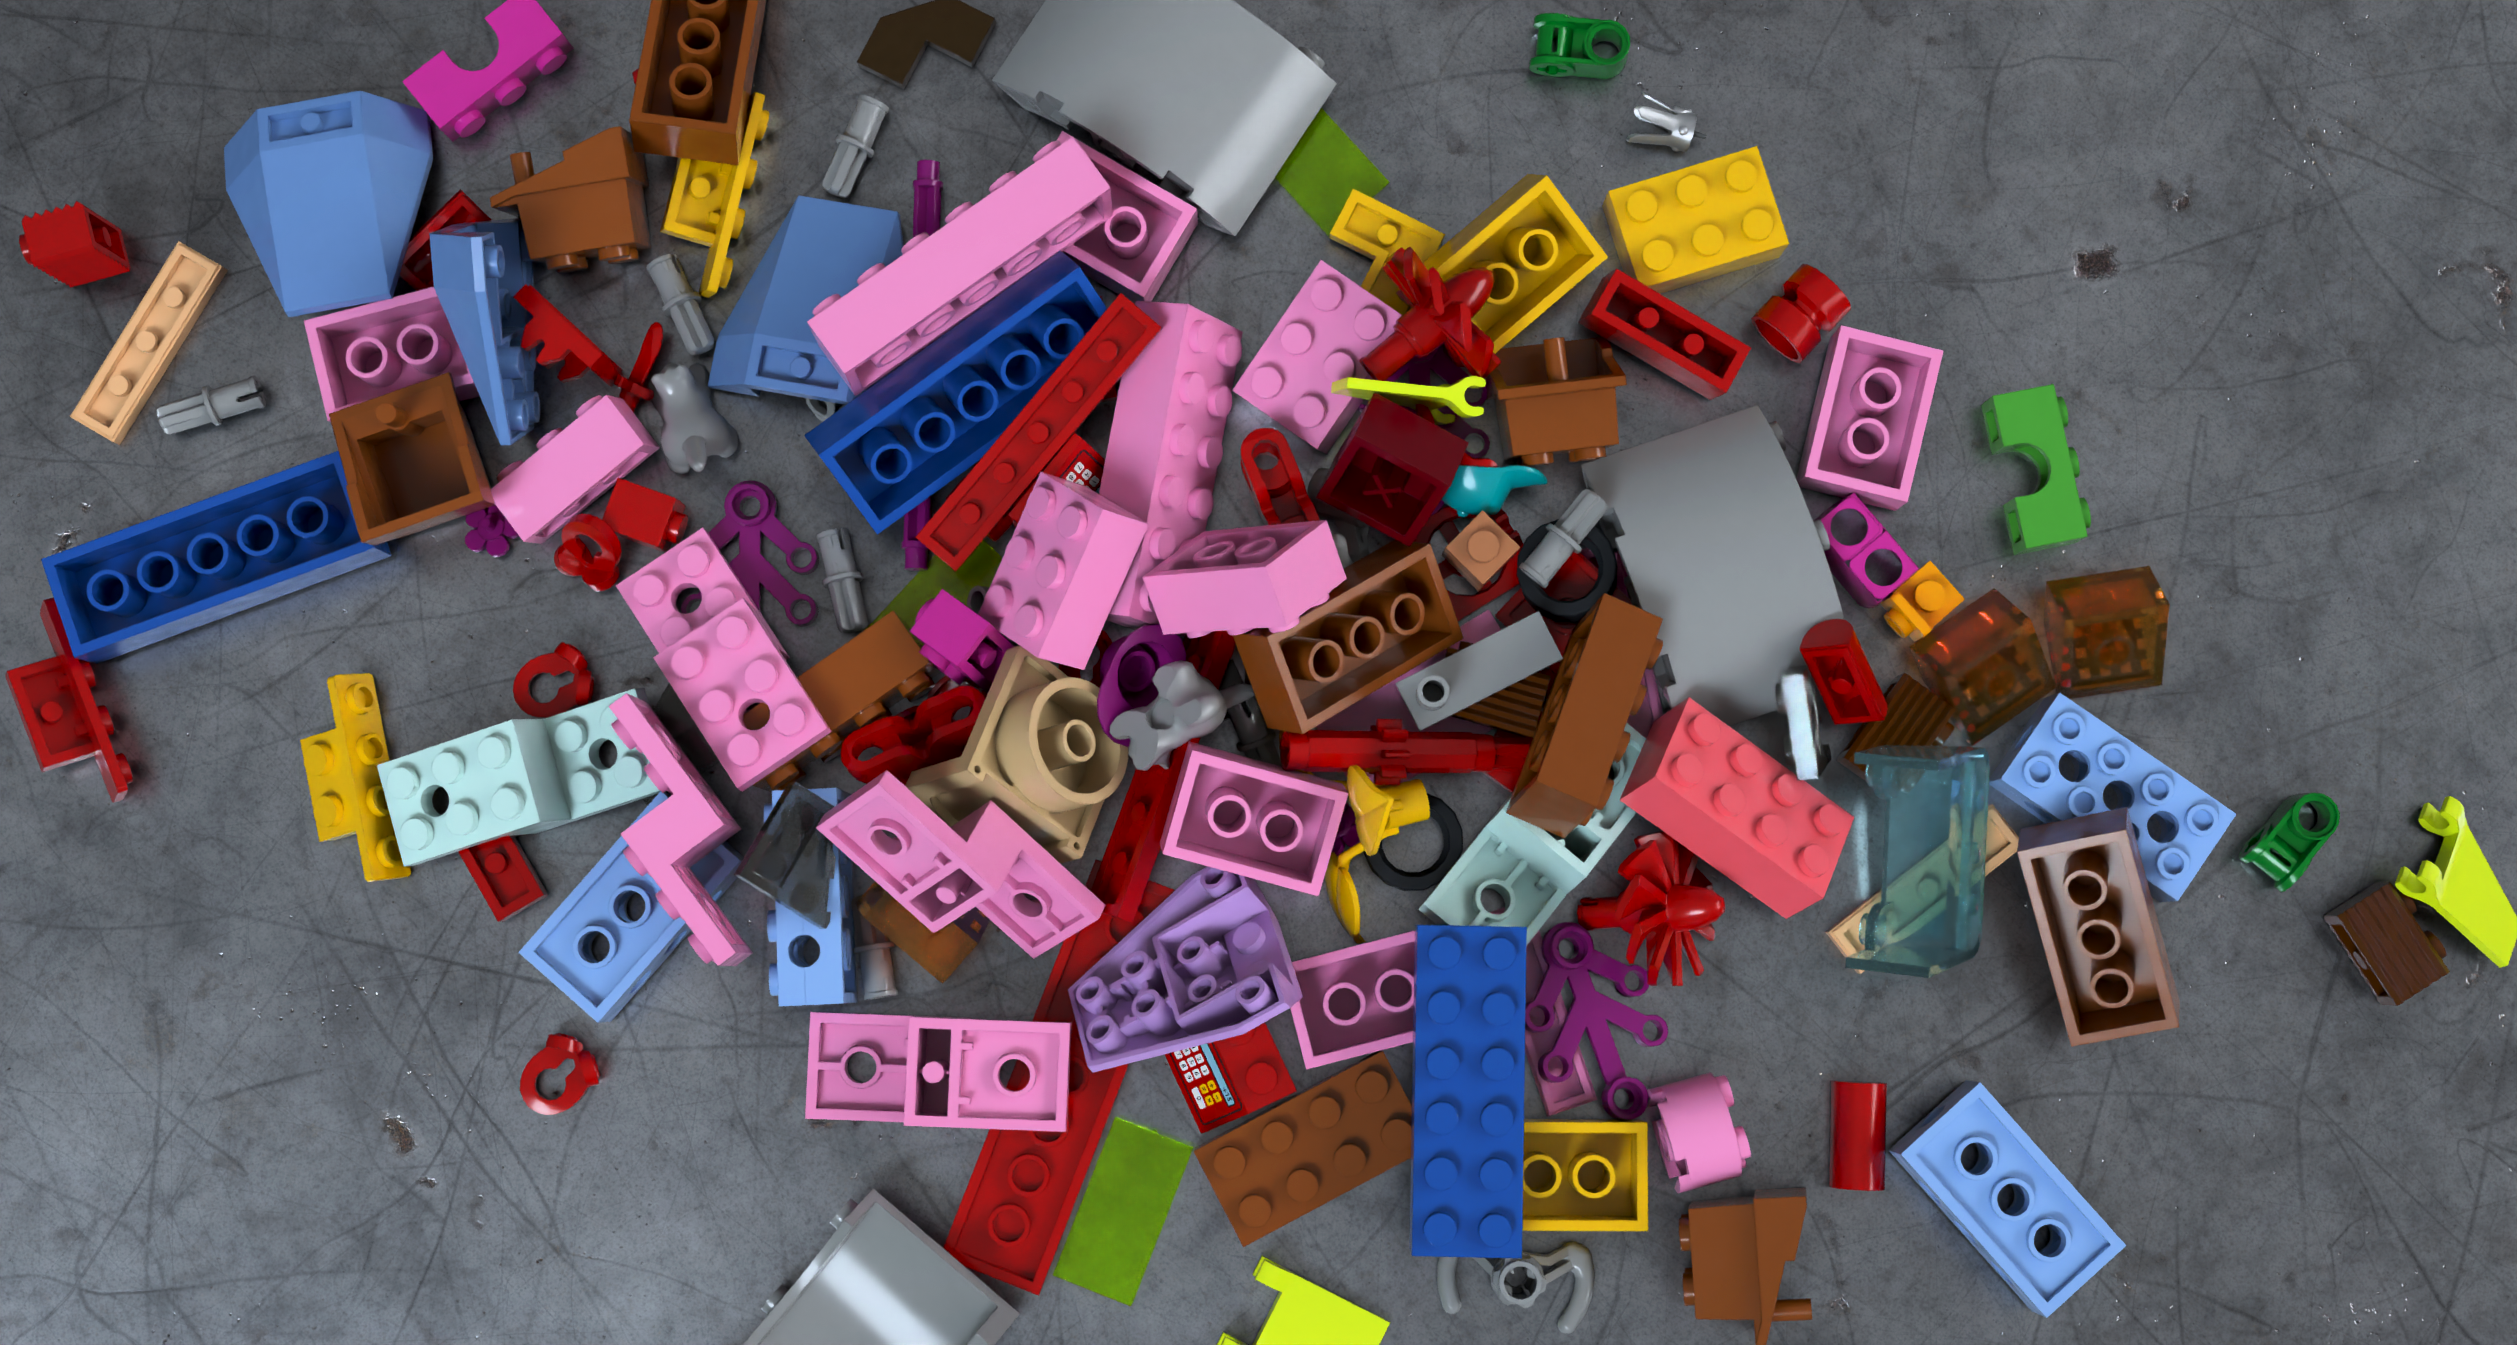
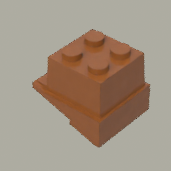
M621 126L608 128L562 151L563 161L537 174H534L531 152H520L510 155L515 185L490 197L491 207L516 217L520 216L531 260L546 264L547 270L557 269V273L588 268L587 259L599 257V261H608V264L635 261L639 259V250L651 249L643 188L649 187L644 154L634 152L632 134Z
M1564 337L1544 339V344L1501 348L1495 354L1501 360V364L1484 379L1486 380L1487 390L1486 400L1494 399L1504 460L1517 459V465L1528 467L1554 463L1553 454L1568 453L1569 462L1596 460L1607 457L1606 448L1619 444L1615 388L1627 385L1626 375L1614 359L1612 347L1605 338L1597 337L1565 341Z
M450 372L329 414L348 484L346 486L362 543L376 546L495 506L487 474L464 408L458 399Z
M1806 1187L1755 1190L1754 1196L1691 1202L1688 1214H1681V1218H1679V1237L1681 1251H1691L1692 1268H1685V1273L1682 1275L1685 1306H1695L1696 1319L1754 1320L1756 1345H1766L1772 1322L1812 1320L1811 1298L1777 1300L1785 1261H1795L1807 1209Z

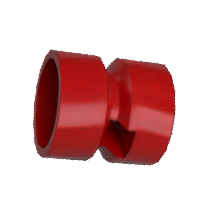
M1802 264L1782 285V297L1772 296L1751 318L1759 334L1776 351L1796 363H1801L1821 342L1820 330L1830 332L1851 310L1850 302L1840 288L1825 274L1808 264Z

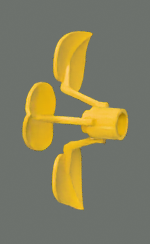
M1282 730L1279 732V749L1282 735L1285 732ZM1352 765L1348 768L1347 781H1332L1342 783L1349 793L1348 797L1352 810L1355 812V823L1360 842L1339 854L1338 857L1335 852H1331L1325 873V884L1328 898L1336 917L1353 940L1360 944L1366 941L1360 935L1359 898L1352 877L1348 872L1352 858L1363 851L1368 856L1376 855L1381 840L1388 836L1399 834L1400 826L1428 820L1430 818V805L1426 789L1420 779L1401 782L1400 785H1374V782L1369 779L1361 767ZM1295 770V771H1299V772H1303V773H1306V774L1313 775L1312 772H1304L1303 770Z

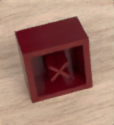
M1374 392L1337 452L1316 498L1410 547L1451 486L1469 442Z

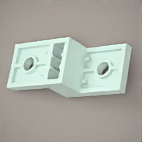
M634 688L545 719H512L377 765L403 866L419 865L504 836L537 834L659 794L660 790L651 781L643 768L650 763L644 753H640L635 747L630 750L611 725L618 718L609 706L626 693L649 704L645 688ZM608 739L614 743L617 749V759L611 768H606L599 758L600 746ZM440 786L446 790L449 796V806L443 815L434 809L432 803L433 794Z
M1626 723L1624 731L1629 732L1631 736L1621 760L1618 763L1613 762L1611 765L1614 786L1606 805L1601 811L1595 808L1586 826L1579 824L1565 838L1507 814L1506 810L1512 797V792L1418 910L1437 925L1527 927V946L1565 896L1587 877L1637 813L1621 802L1620 798L1646 738ZM1486 889L1497 891L1505 901L1504 913L1492 914L1486 911L1480 900L1481 892Z

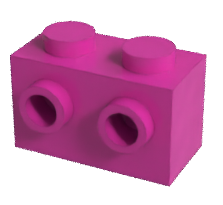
M941 589L935 598L928 600L920 608L915 619L916 623L910 630L924 644L919 653L958 685H961L967 678L988 694L1006 650L1014 646L988 621Z

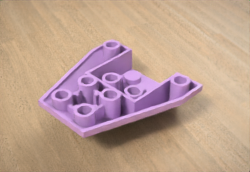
M1208 866L1191 875L1068 989L1087 1067L1093 1073L1243 1035L1291 1008L1303 997L1279 922L1255 879Z

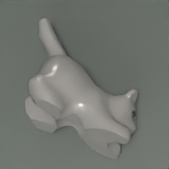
M669 363L659 374H654L647 387L654 390V397L651 399V402L664 423L660 442L664 458L669 469L680 474L688 473L690 467L696 472H701L707 463V457L719 455L727 458L733 455L738 446L737 431L713 408L711 388L707 386L710 374L706 366L699 363L692 364L689 369L685 365Z
M1183 660L1170 662L1157 669L1153 677L1154 685L1158 691L1157 698L1147 706L1134 708L1118 715L1110 725V734L1118 740L1130 738L1128 754L1132 758L1137 770L1147 771L1153 765H1160L1164 769H1169V758L1172 750L1182 746L1192 738H1200L1211 734L1222 724L1227 709L1250 699L1255 694L1251 684H1236L1219 691L1209 679L1197 672L1191 662Z

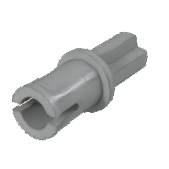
M859 95L858 103L843 135L838 134L835 141L838 143V146L821 182L823 189L841 198L850 196L866 158L873 157L875 152L871 147L882 121L889 111V107L884 103L866 95Z
M666 254L654 259L647 265L646 269L663 301V314L665 317H672L690 355L697 356L711 350L714 347V337L698 306L702 298L698 292H693L676 254L672 256L671 254Z
M255 375L216 389L204 386L202 387V393L160 405L157 408L158 421L164 432L169 435L211 422L215 426L223 424L224 418L257 408H265L267 405L264 391L242 397L257 392V388L261 387Z
M1588 489L1582 490L1556 524L1549 523L1546 526L1549 532L1525 562L1520 564L1519 568L1534 582L1546 588L1549 585V581L1573 552L1577 554L1581 552L1582 548L1579 544L1607 511V503L1595 492Z
M837 528L826 530L816 535L826 575L822 584L824 588L830 591L838 630L844 633H855L868 626L859 584L864 579L863 573L857 571L849 529H839L840 534H838Z
M1255 696L1227 709L1240 740L1236 744L1238 751H1244L1248 758L1282 767L1280 756L1273 742L1276 733L1274 729L1267 728Z
M874 893L859 895L851 901L858 947L853 948V954H859L865 993L864 1000L898 995V990H896L890 949L895 948V944L888 940L882 897L880 894Z

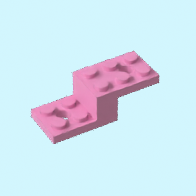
M701 528L616 585L659 654L653 657L737 789L743 792L832 732L786 662L790 658L710 534L704 528ZM687 588H698L702 595L700 606L694 612L688 614L680 613L676 606L679 594ZM754 703L767 704L770 710V718L767 724L758 730L747 729L743 722L746 709Z
M626 693L609 706L618 718L611 725L630 750L635 747L640 753H644L650 762L643 767L646 774L662 793L668 791L671 796L621 833V836L629 845L623 850V853L632 867L641 876L648 873L661 888L655 894L658 902L672 919L676 920L680 917L686 922L693 932L687 939L694 951L706 964L713 961L718 966H737L753 954V952L690 867L740 831L741 828L646 701Z
M888 770L826 812L816 826L818 831L933 933L976 907L1027 954L1035 959L1097 921L1106 906L992 800L949 827L945 821L938 817ZM882 830L890 831L897 837L890 838ZM1023 893L1033 895L1037 899L1031 901Z
M810 1012L805 1119L904 1122V1126L1066 1132L1072 1023L986 1020L965 1017ZM860 1051L870 1054L876 1062L874 1076L864 1083L855 1081L849 1075L847 1068L850 1057ZM1010 1059L1021 1060L1029 1068L1030 1080L1022 1090H1009L1000 1080V1069Z

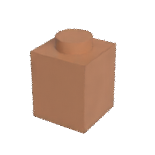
M1482 510L1445 547L1442 556L1479 592L1516 555L1520 546Z

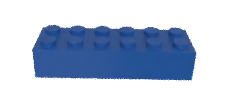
M1060 250L804 436L878 535L977 463L1107 308L1080 266Z
M339 451L41 559L74 658L98 664L392 556L387 542L376 546L361 542L346 489L348 484Z
M1415 925L1409 1244L1412 1256L1522 1259L1527 927Z

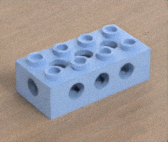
M2060 692L2045 697L1986 782L2044 823L2110 811L2103 801V791L2107 785L2116 792L2118 798L2115 809L2128 808L2151 897L2160 903L2174 902L2180 899L2236 816L2235 812ZM2062 755L2068 757L2074 765V775L2070 781L2066 780L2059 771L2058 765ZM2151 816L2155 817L2161 826V834L2157 841L2150 837L2147 830V823Z
M838 788L772 791V803H765L764 829L766 835H773L774 856L766 857L765 876L767 888H775L776 910H768L767 933L769 942H777V963L770 964L769 990L771 996H778L779 1006L857 1002L856 954H853V948H856L855 925L851 901L854 898L853 861L816 829V826L826 812L850 796V793ZM813 832L816 837L815 851L811 856L804 858L800 851L801 841L808 833ZM814 885L818 892V902L811 911L807 912L802 904V895L807 887ZM811 938H814L820 947L819 958L813 965H810L804 957V946Z
M660 791L631 825L669 798L671 794ZM622 836L518 952L597 1023L611 1022L691 931L684 920L680 917L676 920L672 919L660 905L655 894L661 888L648 873L641 876L629 863L623 853V850L629 845ZM725 841L690 868L714 901L717 902L750 862ZM639 893L645 901V911L642 917L634 922L628 916L626 906L629 898ZM600 933L607 937L610 944L609 953L602 961H598L593 956L591 950L594 938Z
M1964 1081L1888 1150L2032 1312L2041 1316L2049 1317L2126 1246L1980 1082ZM1974 1143L1978 1149L1979 1158L1976 1165L1966 1171L1961 1163V1154L1967 1145ZM2010 1184L2014 1190V1201L2008 1209L2001 1211L1998 1206L1997 1196L2002 1187ZM2047 1225L2050 1230V1241L2044 1249L2037 1251L2034 1245L2035 1233L2040 1227Z

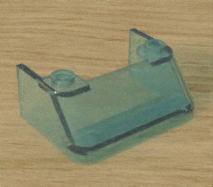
M1882 745L1855 752L1854 763L1866 764L1867 785L1873 787L1877 798L1886 799L1881 902L1874 904L1870 912L1864 913L1860 920L1859 940L1862 945H1865V950L1846 957L1845 968L1931 978L1974 958L1980 946L1983 924L1990 775L1988 752L1985 748L1970 746Z

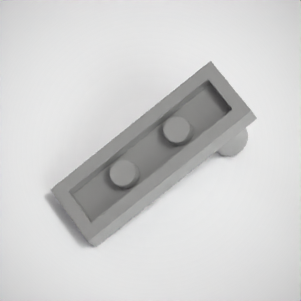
M1538 611L1397 682L1395 685L1420 732L1561 661L1563 657Z

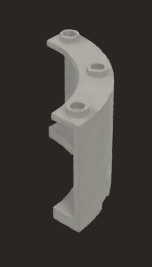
M1045 0L992 79L996 85L1025 110L1040 115L1068 130L1075 123L1091 133L1094 145L1130 168H1133L1137 162L1159 179H1162L1158 185L1159 187L1197 208L1198 219L1204 225L1233 236L1237 235L1337 84L1322 70L1325 63L1317 54L1305 47L1296 48L1282 35L1234 0Z
M1758 405L1581 465L1586 489L1598 494L1608 505L1607 511L1598 522L1605 537L1610 541L1613 552L1619 551L1628 574L1627 577H1624V584L1632 605L1663 618L1657 635L1658 639L1663 640V646L1652 669L1664 714L1690 697L1728 726L1821 695L1799 648L1804 635L1813 626L1830 619L1845 620L1824 551L1830 549L1826 529L1821 520L1813 521L1799 484L1783 452L1786 450V444L1779 424L1776 421L1768 423Z
M873 1188L859 1204L850 1199L839 1210L830 1222L837 1230L793 1286L788 1289L782 1284L766 1301L761 1309L767 1314V1317L743 1345H995L1020 1313Z

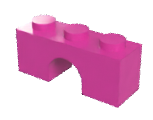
M507 0L484 18L495 31L499 42L498 53L493 62L487 67L477 71L461 69L442 50L402 81L439 129L452 142L459 137L466 138L476 133L484 125L487 115L500 105L508 106L516 102L525 93L527 84L540 74L548 75L556 71L566 61V54L574 49L536 0Z

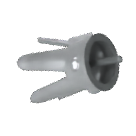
M1641 90V94L1671 113L1647 106H1636L1634 108L1635 116L1667 130L1668 134L1635 133L1628 135L1626 141L1667 145L1675 152L1682 151L1686 153L1693 136L1706 139V134L1694 131L1697 113H1692L1691 109L1670 107Z

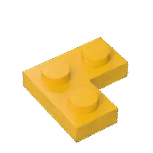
M1352 189L1330 232L1329 238L1374 260L1361 287L1403 315L1409 307L1396 294L1400 289L1383 271V267L1386 265L1385 261L1399 248L1403 247L1406 250L1408 247H1411L1423 263L1439 250L1445 234Z

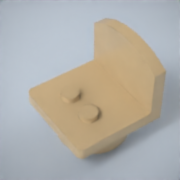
M1018 645L1006 650L961 757L912 771L905 786L938 817L945 821L949 827L992 800L1061 864L1082 858L1104 800L1113 794L1124 777L1128 762V747L1114 743L1103 732L1097 714L1099 687L1081 678L1068 677L1050 661L1037 658Z

